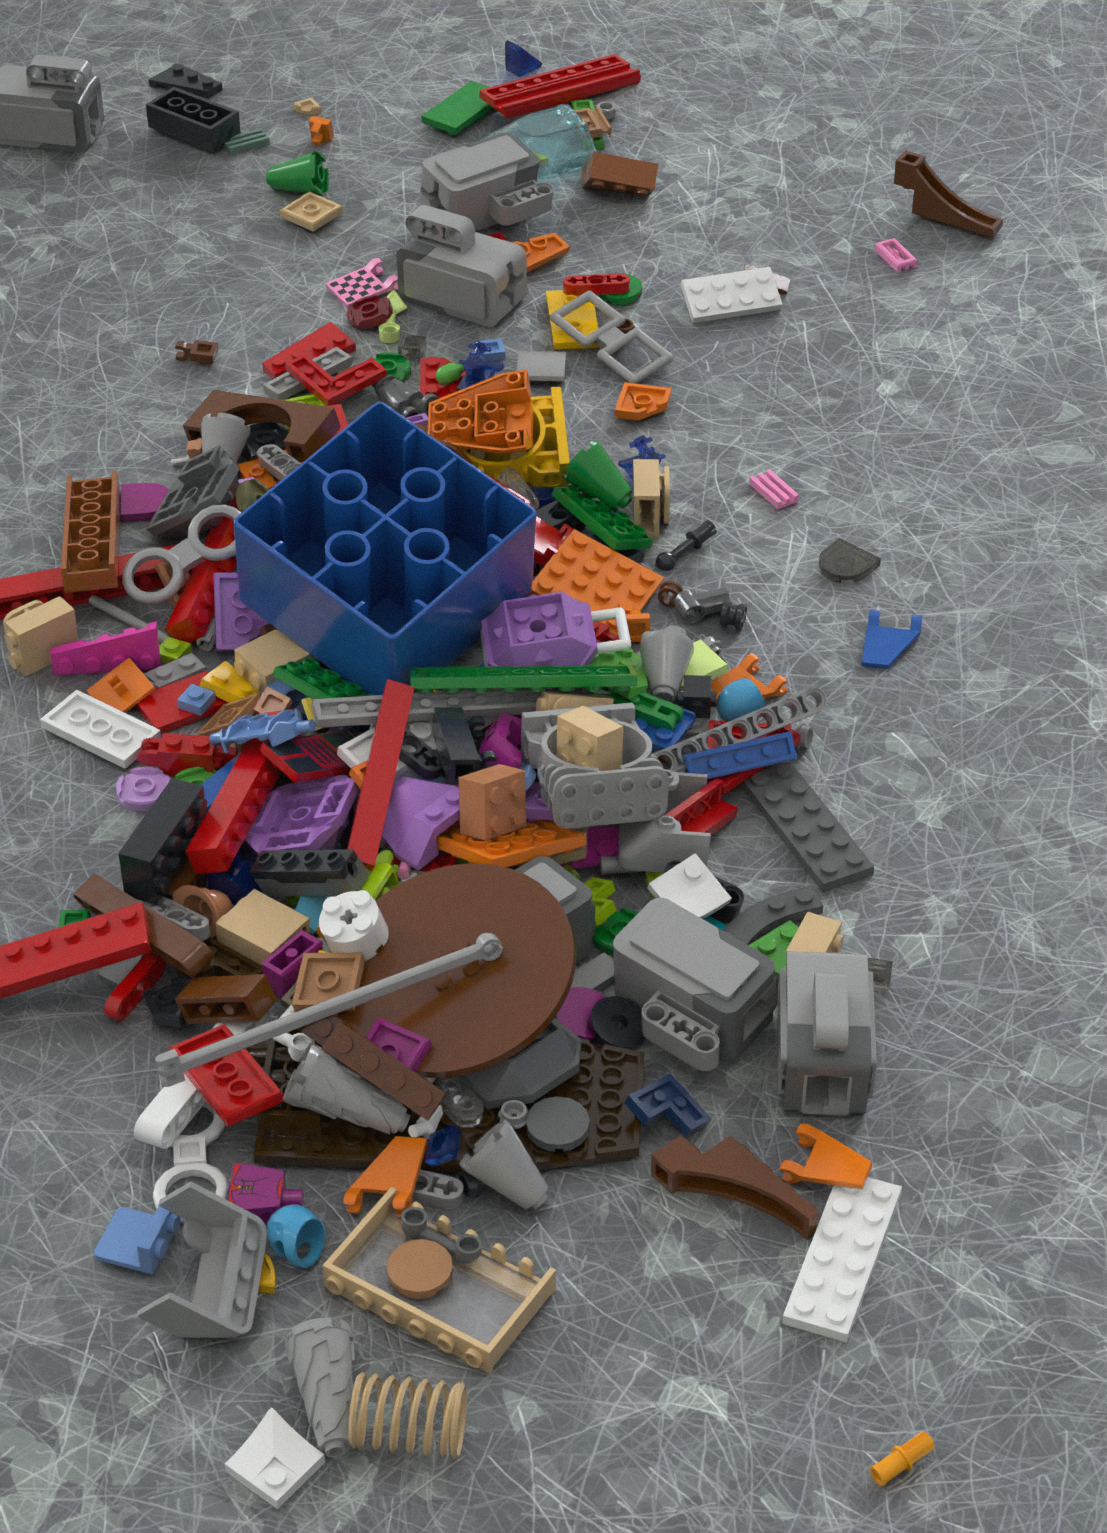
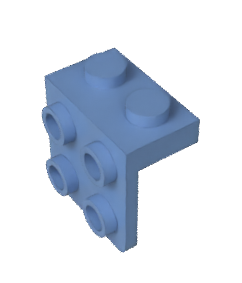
M160 1206L154 1215L120 1207L116 1210L94 1250L95 1259L153 1275L161 1259L165 1256L173 1236L180 1227L181 1217Z

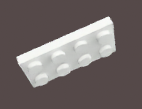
M770 267L681 281L682 292L692 323L781 310L783 305Z
M79 690L74 691L40 719L41 728L124 769L137 759L138 752L142 751L141 743L143 739L161 738L159 729Z

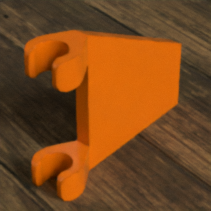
M751 653L738 666L711 682V691H717V707L718 695L724 687L733 681L748 678L757 686L763 698L786 694L787 687L784 684L787 683V679L778 675L766 687L751 675L759 671V665L755 663L759 661V658Z
M800 1124L798 1126L796 1135H801L798 1140L801 1147H814L805 1167L792 1160H784L782 1162L780 1171L784 1172L782 1176L783 1182L794 1184L800 1181L857 1189L864 1188L872 1168V1161L809 1124Z
M396 1136L345 1193L343 1202L344 1205L348 1206L347 1212L360 1213L363 1192L385 1194L393 1187L397 1189V1194L393 1199L392 1205L397 1210L396 1216L401 1217L402 1212L412 1205V1196L428 1143L427 1139Z

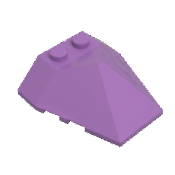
M403 775L394 779L381 839L385 844L388 843L397 859L416 870H420L439 855L436 837L460 819L459 787Z

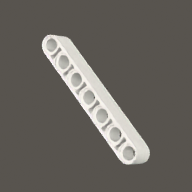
M269 1010L257 1022L217 1023L213 1028L225 1024L234 1035L268 1023ZM185 1074V1081L170 1087H163L140 1115L134 1128L136 1140L163 1149L169 1148L205 1104L206 1100Z

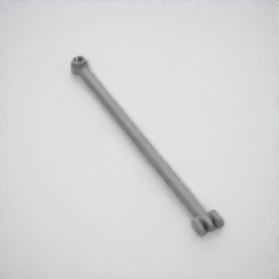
M483 933L478 936L474 945L182 1056H178L175 1049L156 1056L155 1061L161 1076L162 1085L170 1087L185 1081L183 1072L457 967L481 959L486 961L495 960L503 951L502 943L495 934Z

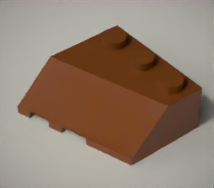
M593 152L582 166V188L635 193L638 196H648L655 190L658 164Z

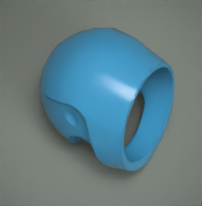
M748 678L739 679L728 684L717 698V711L724 721H732L765 707V701L761 692L753 681Z
M297 1204L283 1206L271 1215L266 1228L267 1241L272 1251L280 1257H287L288 1261L295 1267L307 1268L312 1266L319 1259L324 1248L325 1227L323 1222L308 1208ZM304 1243H309L311 1249L308 1255L303 1259H299L296 1250Z

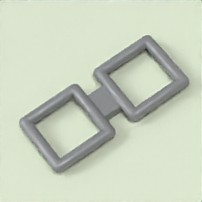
M591 291L585 292L550 315V320L582 346L588 347L595 342L603 349L598 351L597 357L629 383L638 384L673 361L674 357L669 351L639 328H634L626 334L620 331L618 327L625 323V317ZM589 301L612 320L588 336H585L563 319V317ZM638 339L660 358L633 374L610 355L631 341Z

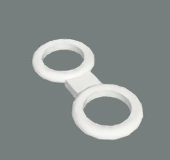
M207 1101L203 1107L213 1114V1122L201 1133L190 1136L179 1135L170 1147L174 1150V1167L165 1171L155 1183L153 1200L156 1209L159 1207V1200L167 1196L169 1188L175 1182L191 1176L210 1180L216 1187L215 1194L228 1200L230 1187L226 1176L218 1168L207 1164L206 1146L215 1141L225 1129V1123ZM181 1218L180 1224H184L185 1219Z

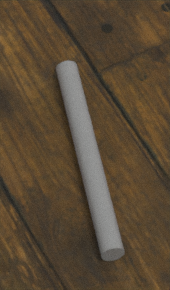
M96 595L90 597L89 603L127 625L135 627L137 630L147 627L148 623ZM158 629L160 643L167 637H171Z

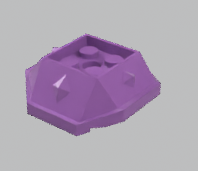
M564 592L544 595L532 594L525 598L502 601L492 614L481 621L488 666L589 665L598 653L590 605L578 601Z
M344 775L297 783L293 782L277 787L269 793L244 843L257 857L261 854L262 850H335L344 830L349 825L353 802L360 788L352 778L350 779Z

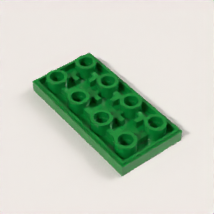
M470 81L421 116L422 123L430 125L433 129L444 130L450 135L459 134L460 131L472 125L474 121L493 109L492 106L479 98L480 90L489 87Z
M573 485L554 488L552 496L613 550L647 549L651 547L653 543L652 538L646 534V530L643 527L635 525L630 520V516L625 512L612 508Z
M304 658L303 661L299 662L289 661L285 665L277 666L272 675L312 699L374 696L363 692L360 685L342 680L339 673L321 668L319 662L311 658Z

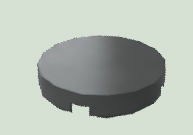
M557 1096L545 1098L534 1104L528 1111L526 1119L528 1137L536 1146L546 1151L555 1152V1149L569 1151L581 1145L588 1137L590 1119L587 1110L577 1101Z

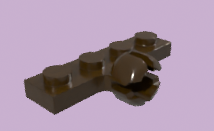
M211 937L203 940L213 951L215 957L196 977L263 974L262 965ZM175 968L178 977L181 975L188 976L179 969Z

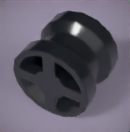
M725 600L720 615V626L727 627L732 625L736 629L742 630L747 616V604L740 603L735 605L731 601Z

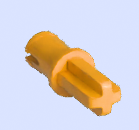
M923 1431L902 1446H894L892 1453L869 1468L871 1476L878 1485L884 1486L902 1471L909 1472L913 1468L912 1464L934 1449L933 1439Z

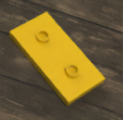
M563 290L546 291V303L554 350L599 348L600 346L595 342L588 347L582 346L550 320V315L579 297L567 295ZM589 301L563 317V319L585 336L599 329L595 306Z

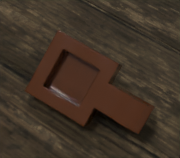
M195 340L194 344L185 341H177L175 349H180L183 352L178 351L175 359L185 361L190 357V361L201 364H213L219 351L218 343Z

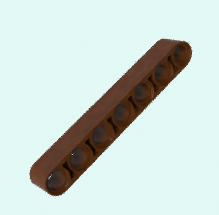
M95 873L73 893L77 902L86 910H90V913L95 916L140 903V901ZM144 905L152 953L189 977L195 978L215 957L213 951L203 941Z

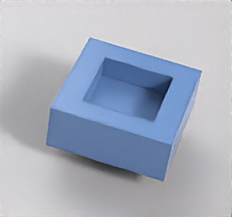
M502 339L478 341V350L482 362L505 360V349Z
M191 684L177 699L178 708L202 716L216 700L215 691Z

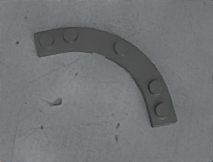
M813 885L784 892L764 899L747 908L736 916L723 931L750 945L758 935H765L789 920L793 922L804 919L807 912L817 915L823 914V904Z

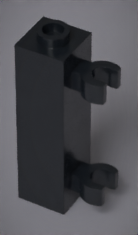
M434 707L432 734L448 785H459V777L492 767L494 765H486V763L497 761V755L494 751H484L478 755L473 739H484V734L482 730H474V728L485 726V721L482 716H473L466 720L462 707Z

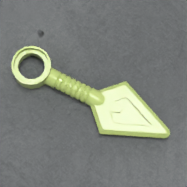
M392 290L386 296L391 301L393 313L386 320V323L379 327L380 341L389 344L400 340V326L395 323L396 315L408 309L395 290Z

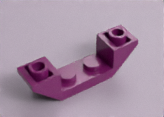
M502 713L487 729L478 752L481 754L484 751L490 750L496 752L497 761H489L486 763L487 765L495 766L501 764L517 769L522 768L520 762L523 753L517 749V747L521 749V718Z

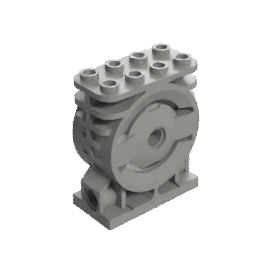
M633 703L587 707L623 726L622 765H620V769L600 771L599 768L571 764L556 757L557 716L576 708L522 713L521 752L523 755L521 763L530 764L532 768L538 769L540 797L542 802L548 807L557 826L569 829L649 821L664 815L668 806V774L658 758L652 754L651 739L638 727L635 721V706Z

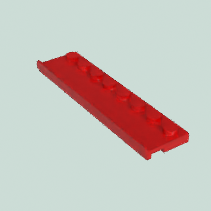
M613 54L481 89L479 98L502 113L505 119L637 84L641 80L639 69H631L630 63Z
M140 902L1 945L0 999L152 952L148 938L149 929L146 909L143 903Z

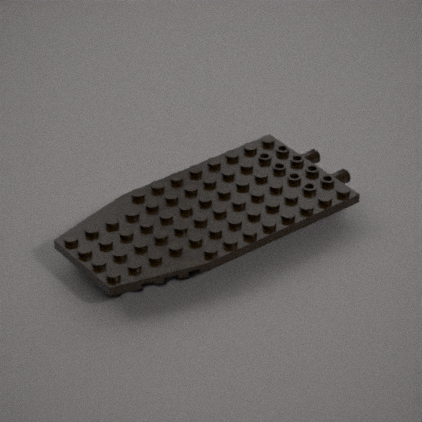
M305 1026L287 1033L291 1035L302 1033ZM271 1038L267 1048H245L260 1067H264L266 1074L282 1091L284 1096L291 1075L300 1064V1062L291 1058L288 1047ZM580 1038L579 1072L536 1101L525 1105L529 1111L537 1102L556 1096L570 1098L579 1102L587 1110L590 1119L588 1137L581 1145L572 1150L563 1151V1149H555V1152L536 1146L528 1137L526 1125L522 1128L514 1129L538 1170L639 1156L641 1122L624 1102L628 1095L643 1088V1052L605 1044L603 1047L594 1046L590 1043V1040ZM450 1077L436 1078L432 1084L447 1094L440 1103L443 1115L434 1134L427 1139L428 1143L420 1169L460 1173L465 1171L460 1166L463 1157L467 1153L472 1157L475 1154L473 1151L476 1148L474 1146L476 1142L500 1122L498 1113L502 1105H500V1108L486 1109ZM282 1102L256 1114L258 1131L253 1153L254 1163L368 1168L396 1136L411 1137L408 1131L409 1126L417 1124L416 1121L421 1116L403 1104L407 1108L406 1113L410 1115L409 1122L403 1132L397 1131L395 1134L390 1133L389 1135L371 1127L365 1128L340 1118L333 1119L309 1109Z

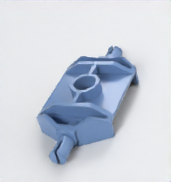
M294 709V711L282 710L277 715L270 716L267 713L256 716L244 715L238 717L225 730L221 729L218 733L210 734V742L213 745L221 743L225 753L229 752L228 749L232 743L241 744L252 738H258L259 741L270 739L271 745L274 747L303 732L315 731L316 723L313 719L303 721L301 713L297 709Z

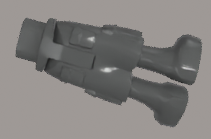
M387 375L380 381L372 384V387L375 388V393L380 399L405 418L421 413H426L428 416L429 403L439 399L435 394L423 396L414 386L404 383L393 375Z

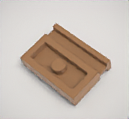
M599 106L596 107V110L586 108L569 111V119L582 140L601 137L602 133L612 135V127Z

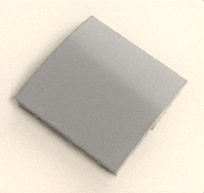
M519 351L517 371L527 370L529 381L565 380L566 352Z

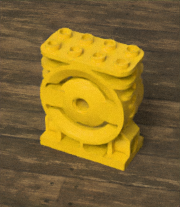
M551 387V396L532 397L533 447L528 449L527 453L526 451L499 454L470 450L469 454L467 449H460L471 460L473 466L495 480L509 482L522 492L530 489L533 485L538 489L566 487L569 483L562 478V475H568L564 470L570 461L561 387Z

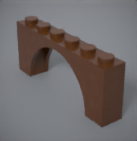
M213 390L183 424L188 441L201 438L202 418L210 413V417H217L218 413L235 415L245 420V426L262 422L283 424L290 428L284 440L286 450L291 457L302 463L330 441L341 428L334 407Z

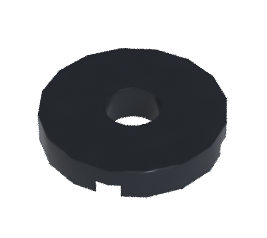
M618 996L605 997L596 1002L588 1016V1027L590 1031L592 1029L597 1043L601 1046L608 1044L630 1050L640 1048L645 1040L642 1033L641 1008L629 999ZM612 1021H619L625 1029L616 1028Z

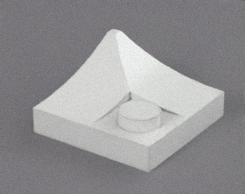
M696 853L650 882L647 887L655 898L669 899L702 919L718 911L731 901L729 894Z
M270 1408L250 1437L225 1463L226 1473L278 1509L325 1463V1457L322 1452L299 1435L273 1408Z

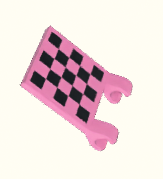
M379 258L372 259L361 269L326 283V287L347 308L353 307L352 304L355 301L366 296H379L392 290L399 292L398 283L395 284L398 282L397 275L390 276L384 283L375 276L381 275L384 272L382 267H377L382 264Z

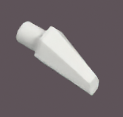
M441 1105L438 1106L429 1121L420 1117L416 1121L417 1124L409 1126L408 1131L411 1137L416 1138L422 1135L429 1139L434 1134L443 1115Z

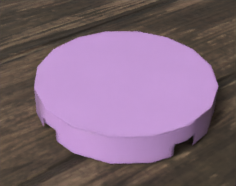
M148 766L134 768L130 770V774L125 777L123 774L119 777L116 783L117 800L129 810L149 811L171 778L163 774V771L158 768Z

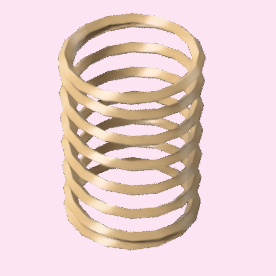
M363 1372L356 1377L351 1397L348 1428L349 1444L353 1450L356 1447L360 1450L364 1445L367 1405L372 1386L375 1382L377 1410L372 1438V1448L375 1452L381 1446L384 1406L389 1387L392 1383L394 1411L389 1438V1450L393 1454L397 1450L400 1412L407 1386H409L410 1418L406 1439V1452L408 1455L414 1451L417 1413L424 1388L426 1390L427 1419L423 1440V1454L427 1457L431 1452L434 1414L442 1389L443 1427L440 1441V1456L442 1459L447 1456L449 1430L451 1457L455 1460L460 1455L467 1411V1388L463 1382L459 1381L456 1383L449 1395V1389L444 1380L436 1384L434 1391H432V1386L427 1378L422 1380L416 1389L415 1383L410 1376L402 1382L400 1388L394 1375L388 1377L384 1385H382V1380L377 1373L373 1374L368 1381ZM361 1387L360 1409L355 1435L357 1404Z

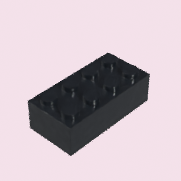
M175 87L146 104L149 128L188 142L191 145L201 147L209 152L217 151L225 145V142H229L232 137L241 134L239 111Z
M171 778L118 853L125 893L137 900L155 905L163 894L168 893L172 881L176 875H180L188 859L186 849L207 814V800L205 799L203 786Z

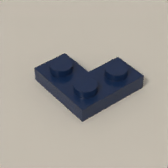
M671 1074L628 1095L624 1102L644 1126L666 1115L685 1137L707 1127L711 1121L710 1116Z

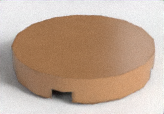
M426 1239L407 1241L392 1251L388 1258V1281L391 1286L393 1285L397 1289L398 1293L405 1297L413 1299L430 1298L437 1295V1291L443 1287L445 1289L450 1284L453 1276L452 1257L445 1247L435 1241Z

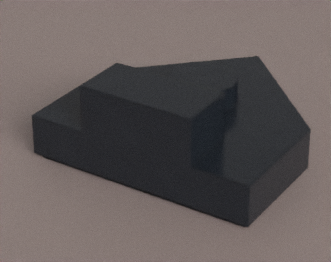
M181 975L172 979V984L156 991L153 987L142 992L156 1024L182 1027L183 1025L193 1026V1024L186 1023L175 1001V998L193 978Z

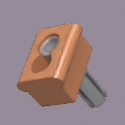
M202 438L188 441V455L172 458V466L185 465L187 460L202 454Z

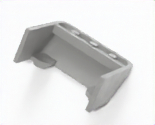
M664 769L669 778L668 806L665 813L670 812L706 786L707 774L672 772ZM661 816L658 819L649 821L619 823L618 862L620 866L628 870L664 873L668 862L675 860L684 861L696 853L707 867L711 833L681 831V824L671 816Z
M189 1182L160 1199L158 1206L185 1219L183 1226L184 1239L190 1247L201 1252L193 1301L190 1303L172 1293H168L139 1309L137 1317L180 1338H237L247 1333L253 1324L267 1241V1228L262 1219L255 1214L193 1182Z

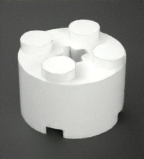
M367 891L346 892L336 897H329L324 901L323 910L319 917V927L332 953L362 952L365 961L377 954L376 950L381 944L383 946L386 944L389 935L388 926L376 901Z

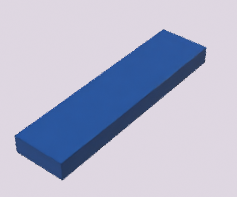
M789 731L682 756L686 773L707 774V779L795 760L797 759L792 733Z

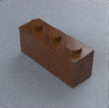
M265 974L195 977L175 998L187 1024L257 1022L277 1000Z

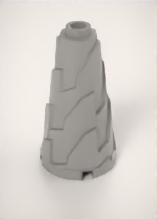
M311 1042L306 1047L299 1059L300 1064L298 1068L294 1069L283 1096L284 1102L309 1109L333 1119L340 1118L365 1128L371 1127L389 1135L390 1133L395 1134L397 1131L403 1132L405 1130L410 1115L406 1113L407 1108L401 1102L389 1096L385 1091L321 1049L320 1046Z
M327 1317L307 1320L292 1327V1337L286 1333L284 1342L289 1365L294 1370L299 1391L304 1400L309 1426L313 1428L318 1448L328 1457H339L344 1455L346 1449L350 1447L348 1428L351 1392L353 1391L352 1362L355 1361L354 1337L352 1328L347 1322L340 1319L341 1327L334 1326L332 1318Z

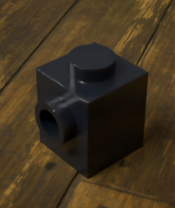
M684 675V689L678 691V706H683L684 709L694 712L696 714L695 718H710L711 707H716L717 691H711V676Z

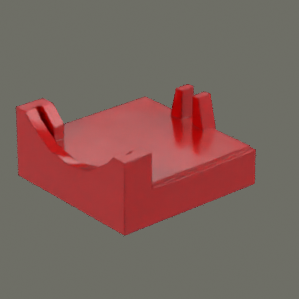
M536 516L534 562L544 568L551 557L558 552L559 547L570 535L573 528L564 523L559 531Z

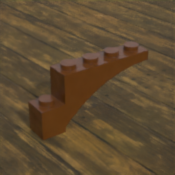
M905 151L896 160L894 184L905 189L914 190L913 214L920 215L922 218L940 221L942 224L957 226L962 230L980 233L986 237H994L1002 228L1003 219L975 208L950 190L930 168L925 160L926 156Z
M336 1014L308 1024L302 1031L303 1034L323 1046L321 1049L427 1121L430 1120L447 1094L383 1050Z
M679 1136L651 1154V1176L671 1194L677 1191L693 1192L731 1199L775 1217L807 1240L812 1238L816 1232L819 1212H817L815 1206L801 1198L789 1183L783 1182L767 1164L761 1163L744 1144H740L732 1136H729L703 1154L694 1144L688 1143L682 1136Z

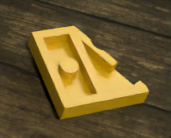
M224 661L204 676L200 683V687L215 691V696L227 702L256 693L261 694L244 676H240L227 661Z

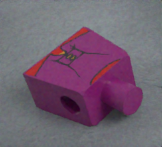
M234 1163L228 1201L255 1214L267 1226L271 1215L279 1208L293 1204L303 1206L304 1192L303 1189H286L285 1173L282 1170Z

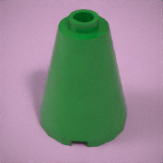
M314 151L270 167L266 173V182L274 190L302 194L311 192L318 196H324L323 192H327L329 189V170L324 168L323 165L326 158L322 152Z
M597 440L588 443L591 448L588 451L582 448L564 470L568 475H562V478L612 508L618 509L621 507L624 509L633 499L631 496L633 490L601 443Z

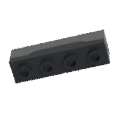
M353 849L262 850L249 871L267 896H338L346 892L360 891L370 875Z

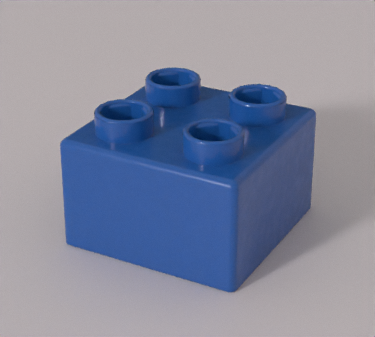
M377 402L234 519L239 598L243 604L332 671L339 673L340 677L344 680L360 685L362 687L361 690L367 694L383 695L387 679L411 686L410 667H448L481 637V621L492 614L502 601L525 598L531 592L537 513L533 507L383 402Z

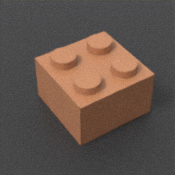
M498 764L459 777L460 834L486 841L526 827L525 770Z

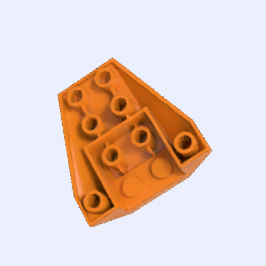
M521 370L502 373L430 402L428 434L435 439L446 440L459 449L505 454L526 451L532 448L533 402L528 371Z

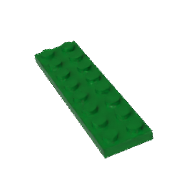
M633 665L410 667V685L415 687L414 689H416L417 693H432L433 689H445L447 693H459L462 691L461 688H473V692L478 693L489 692L490 688H501L502 692H517L518 688H529V691L543 692L546 691V687H557V690L562 692L574 691V687H585L587 691H601L602 687H613L616 691H628L630 686H637V674Z

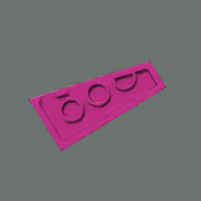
M157 622L148 623L146 628L138 630L135 627L124 629V633L109 636V633L100 635L97 640L90 642L80 640L52 647L50 654L54 675L108 673L128 658L134 662L140 671L153 670L162 666Z

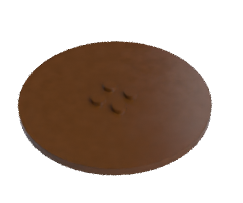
M458 864L421 873L400 883L376 900L388 926L389 935L384 946L381 944L376 950L377 954L365 961L359 988L474 945L478 936L483 933H492L497 936L503 947L501 955L492 961L484 959L473 961L355 1006L354 1011L339 1012L337 1014L338 1017L349 1023L364 1036L368 1035L377 1019L381 1018L430 1039L432 1046L416 1070V1073L423 1078L456 1077L487 1069L508 1059L528 1046L547 1028L561 1009L568 996L576 968V945L571 925L564 909L550 891L538 881L516 870L490 864Z

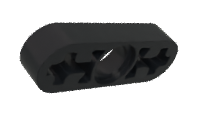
M405 728L402 746L410 745L416 751L409 753L401 748L399 760L420 777L427 780L437 779L443 769L439 754Z

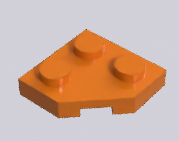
M624 382L615 407V418L639 421L667 410L672 388Z

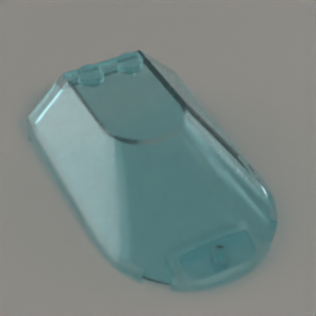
M568 104L558 105L555 108L525 115L473 141L476 142L500 133L515 135L540 158L538 180L581 169L593 152H596L587 123Z

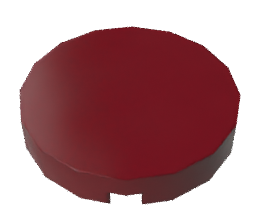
M378 295L366 296L355 301L352 304L353 308H348L347 310L349 324L357 329H368L384 323L393 313L391 301L383 296L384 298H379Z

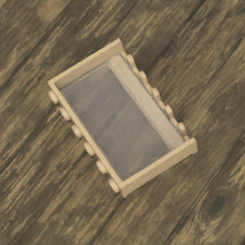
M391 1187L322 1265L324 1286L331 1293L342 1295L353 1301L361 1309H368L380 1315L386 1322L397 1324L408 1330L416 1338H423L435 1344L441 1351L452 1353L465 1360L471 1367L480 1368L490 1374L493 1371V1366L549 1296H553L556 1292V1270L550 1267L540 1279L534 1276V1264L529 1258L523 1257L519 1262L518 1268L506 1262V1249L503 1245L496 1243L491 1248V1253L482 1249L481 1256L470 1263H457L455 1256L451 1255L453 1265L452 1279L445 1289L443 1287L437 1291V1295L423 1299H413L401 1295L388 1281L387 1261L392 1251L399 1245L412 1239L407 1237L402 1231L401 1217L396 1216L397 1210L392 1205L397 1189ZM413 1202L410 1206L424 1210L423 1206L418 1202ZM441 1215L436 1221L437 1226L427 1221V1228L455 1242L459 1238L451 1234V1221L446 1216ZM468 1229L464 1234L478 1237V1234L472 1229Z

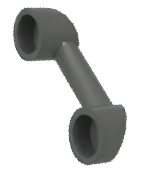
M410 1207L401 1214L402 1231L410 1239L435 1241L445 1247L449 1254L455 1256V1261L460 1264L470 1263L481 1256L482 1241L477 1236L463 1235L455 1242L427 1228V1213L423 1209Z

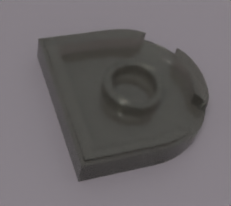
M838 538L821 552L818 564L821 574L833 582L841 583L842 580L858 582L880 566L881 558Z

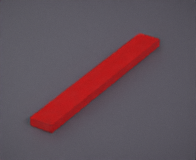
M387 679L384 687L347 849L355 851L358 858L369 871H373L376 863L415 688Z

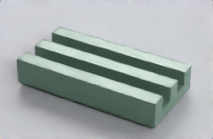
M259 128L235 135L229 142H225L223 147L229 154H234L270 145V141L266 133Z

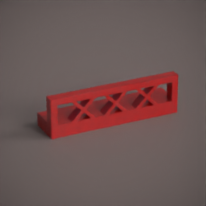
M715 778L664 816H671L681 824V831L711 833L713 835L737 817L738 807L721 800L724 781Z

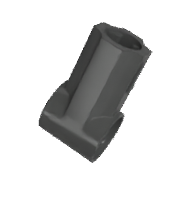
M726 588L698 594L691 590H684L675 597L674 604L687 624H696L705 615L721 612L725 600L730 601Z

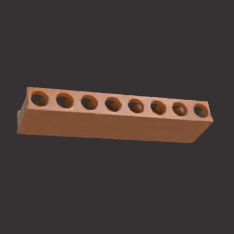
M112 471V477L73 481L72 475L67 476L61 574L65 593L118 588L121 491L117 471Z

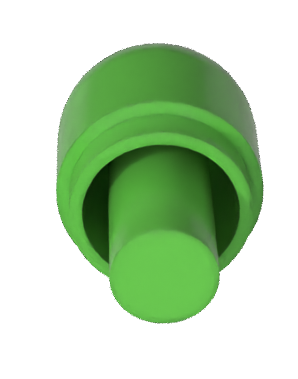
M465 362L457 365L455 363H448L436 371V380L441 385H449L457 381L461 377V373L468 370Z

